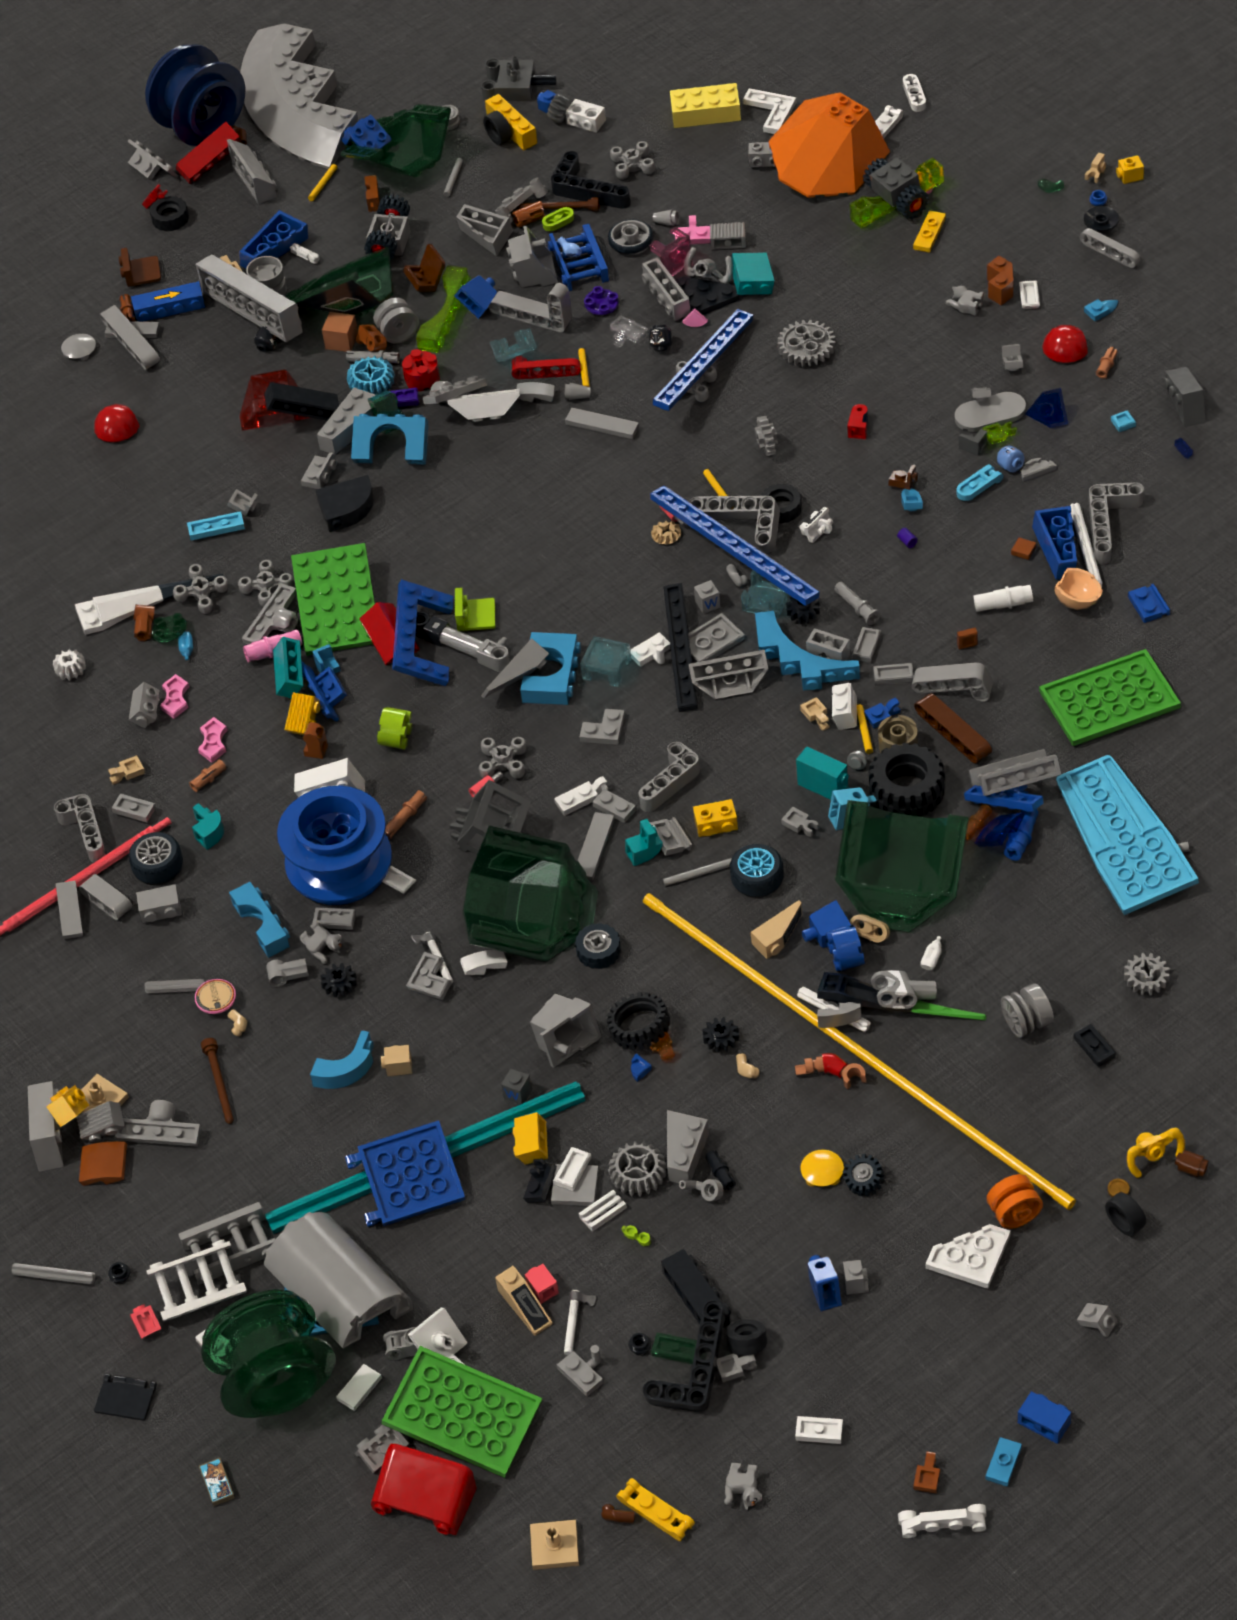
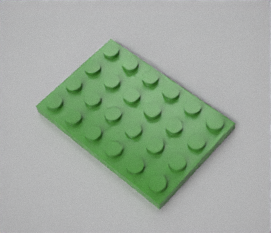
M365 543L291 555L306 656L313 655L312 651L328 644L332 647V651L372 645L370 637L359 620L361 616L375 605Z
M1146 649L1039 686L1040 694L1072 746L1181 708V702Z
M419 1346L382 1419V1425L505 1478L542 1403V1398Z

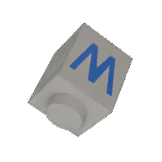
M711 580L694 587L695 602L703 614L721 608L719 591Z

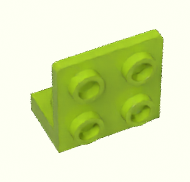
M455 588L457 630L494 629L495 599L468 600L467 595L463 594V588Z

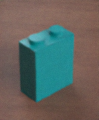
M732 253V276L737 294H772L775 280L767 253Z
M807 746L796 759L798 785L830 800L832 791L850 789L848 786L849 774L847 764Z

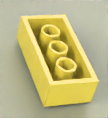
M737 83L670 91L674 128L741 121Z

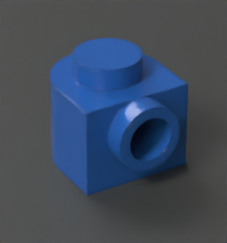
M549 90L545 93H539L537 97L538 109L547 113L550 103L556 94Z

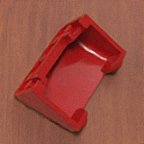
M390 1444L384 1457L371 1506L376 1513L381 1515L391 1513L394 1508L432 1520L439 1533L456 1536L477 1487L472 1470L463 1464L399 1444Z

